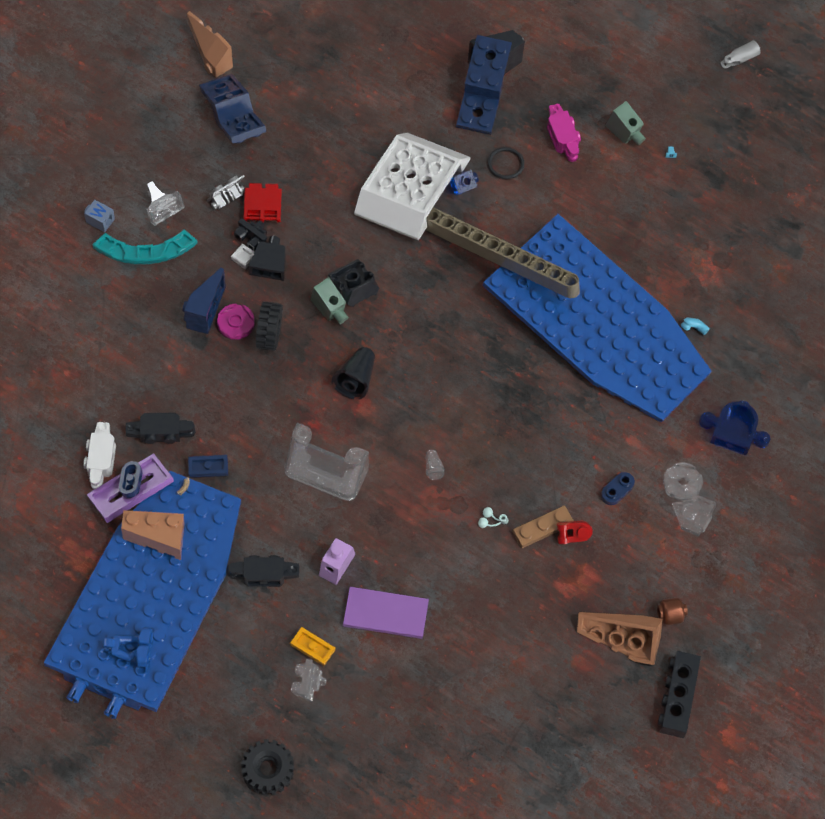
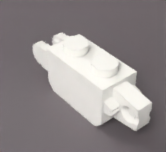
M107 422L97 423L95 433H91V439H87L86 450L89 453L88 457L84 459V469H87L91 487L94 490L103 485L104 477H109L113 473L116 444L114 437L110 434V424Z

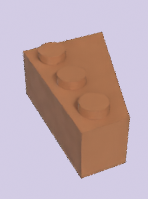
M123 510L121 529L124 540L143 547L148 546L158 550L159 553H167L181 560L184 514Z

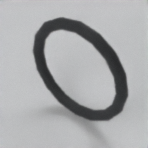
M501 147L490 154L488 167L490 172L496 177L512 179L522 173L524 159L517 150L510 147ZM501 151L513 152L519 157L521 167L515 174L501 175L491 165L493 156Z

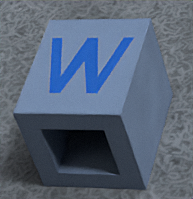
M96 200L91 205H88L84 211L86 223L103 232H106L115 220L113 209Z

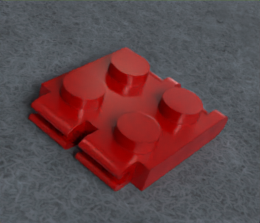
M249 183V188H245V221L260 220L264 222V220H273L281 223L282 189H278V184L266 183L265 188H262V183Z

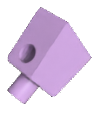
M336 538L321 561L319 576L337 585L355 556L353 547Z

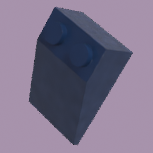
M223 268L217 270L190 295L188 301L184 302L182 311L185 312L184 321H186L187 329L209 334L226 288Z

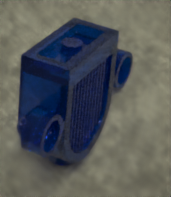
M741 400L727 404L722 409L719 417H716L711 412H704L699 420L700 425L705 429L715 426L710 443L745 456L750 449L752 440H754V444L757 447L766 448L771 439L767 432L756 431L758 415L754 408L746 401Z

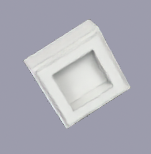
M242 244L232 254L231 260L246 269L254 255V251Z

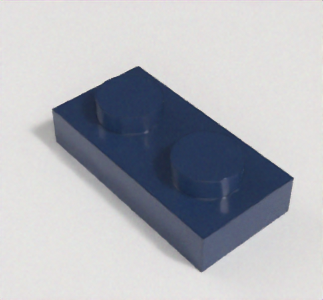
M227 455L188 457L189 478L228 476Z

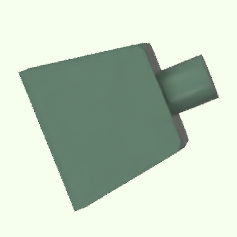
M627 101L613 110L605 126L623 143L626 144L632 139L637 145H640L646 139L640 132L644 125L643 121Z
M329 277L313 288L310 300L328 321L335 318L339 324H342L349 318L344 312L346 302Z

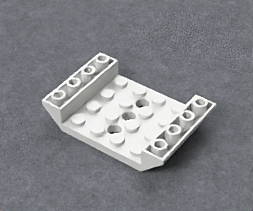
M409 133L398 134L362 186L354 214L419 240L427 228L426 217L455 172H463L470 161V157ZM394 168H399V169H400V170L397 171V172H392V171H391V169H394ZM407 175H416L414 178H407ZM427 180L432 181V182H431L430 184H428V185L423 184L424 181H427Z

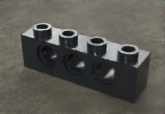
M677 651L674 657L671 656L669 668L672 669L671 676L667 675L665 682L668 692L667 695H663L661 706L664 707L663 714L660 713L657 724L661 726L660 733L679 738L685 737L701 656ZM677 672H684L687 678L679 677ZM674 691H680L683 697H677ZM670 710H677L680 716H673Z

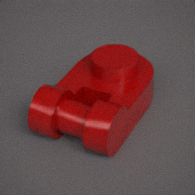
M586 521L557 523V530H559L558 544L583 542L592 536V527ZM572 529V535H567V530Z

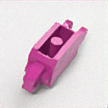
M560 104L550 105L548 109L550 116L548 118L547 130L557 152H565L568 161L574 162L578 159V144L581 141L580 133L575 130L574 119L572 116L570 117L568 111H563Z

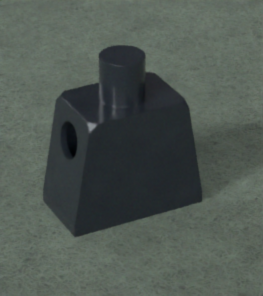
M270 236L268 243L259 242L249 263V275L284 281L286 253L285 246L279 245V237Z

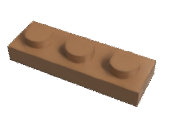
M562 506L513 529V534L521 548H524L559 532L557 530V523L574 520L567 508Z

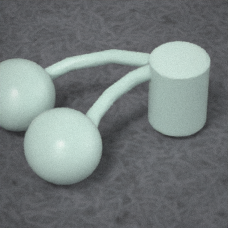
M486 507L483 510V515L486 518L492 516L495 520L501 522L489 525L486 518H480L478 525L480 528H485L486 526H497L501 523L507 524L509 520L505 514L500 515L499 519L495 518L493 510L490 507Z

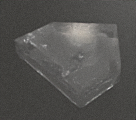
M698 495L683 502L672 503L681 530L699 537L701 532L704 533L712 519L716 502Z

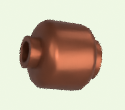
M679 598L664 599L657 606V614L659 619H663L662 621L665 625L680 624L684 621V617L688 615L687 605L683 604Z

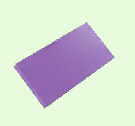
M350 587L343 626L423 639L429 599Z

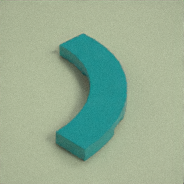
M183 230L162 244L131 246L104 233L92 246L101 254L120 262L154 264L184 254L198 244V241L187 231Z

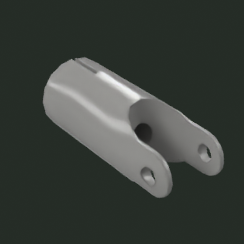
M753 40L734 49L731 54L725 56L721 66L728 68L739 65L759 55V45Z

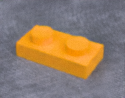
M303 627L300 628L290 642L292 647L323 666L326 665L335 652V647Z

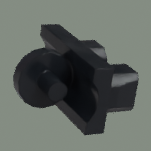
M243 218L238 221L239 227L234 232V237L241 242L248 237L250 240L247 242V246L255 252L259 242H266L267 231L264 229L265 223L263 221L257 223L252 221L249 224Z

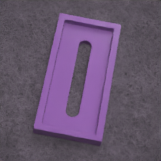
M154 453L139 462L143 470L142 480L147 475H153V478L140 486L139 493L133 498L122 496L112 503L109 502L120 493L119 482L121 474L87 494L89 500L106 523L121 515L123 510L131 509L174 482L170 473Z

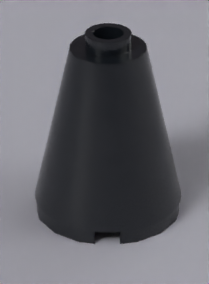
M359 348L334 373L331 382L332 384L334 382L336 385L335 390L342 396L349 399H354L355 397L362 399L368 393L375 361V354L370 348Z

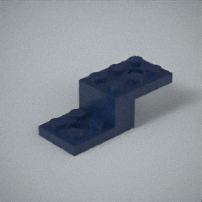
M477 35L456 127L491 135L512 42ZM487 53H493L495 58L488 60L485 56ZM475 110H481L483 112V115L480 117H475L473 115V112Z
M232 73L199 85L200 91L212 105L216 124L232 144L241 143L245 139L258 137L266 132L265 125L253 112L249 93Z

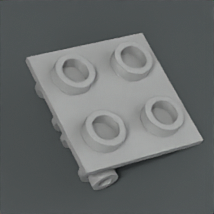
M236 175L228 180L224 187L221 184L209 193L210 197L207 199V202L212 200V208L219 210L226 203H230L229 199L234 201V199L242 196L245 189L242 185L239 186L238 183L245 176L243 175L238 178Z

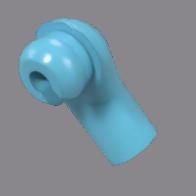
M687 317L681 324V327L686 331L694 327L703 335L710 330L707 325L696 318Z

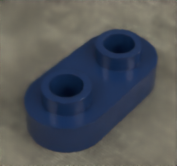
M131 461L122 467L119 490L125 498H133L140 491L143 470L138 462Z
M627 472L618 474L603 488L601 494L602 501L607 505L617 504L633 489L634 477ZM626 479L628 483H624L622 480ZM612 491L615 495H610L609 492Z

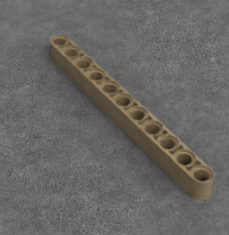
M434 207L426 217L427 228L425 230L567 298H575L580 294L579 278L576 274Z

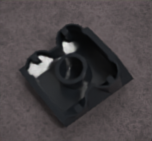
M359 259L328 274V277L349 306L354 307L355 304L372 295L376 296L379 286L375 281L374 274L371 271H367L365 264Z

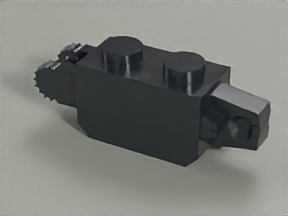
M144 413L140 416V421L126 423V436L141 438V442L147 444H154L156 442L173 444L180 442V438L192 437L196 433L195 424L192 421L180 420L179 415L176 413Z
M251 555L244 557V562H231L228 565L229 576L234 579H244V584L248 587H281L284 584V579L298 578L300 570L299 563L285 562L284 557L277 555L269 557Z

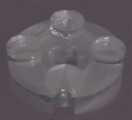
M684 462L676 463L668 468L663 478V486L667 496L679 501L695 499L703 485L701 473L699 474L693 465ZM681 478H685V482L688 481V484L681 485L678 481Z

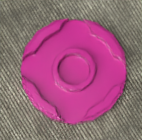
M230 304L219 312L217 326L220 333L225 337L242 339L252 332L255 326V319L252 311L247 306Z

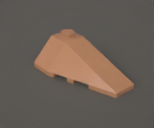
M189 11L187 13L188 25L203 59L204 67L209 74L212 73L217 78L233 68L232 48L219 33L214 34L208 25L204 27L202 20Z
M579 612L577 632L597 643L601 642L611 647V650L615 652L619 651L625 654L632 661L654 665L661 638L663 619L643 615Z

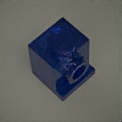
M466 170L454 175L449 183L454 195H459L478 187L477 182H479V179L475 172L472 173V170ZM465 178H467L468 181L467 185L464 183Z

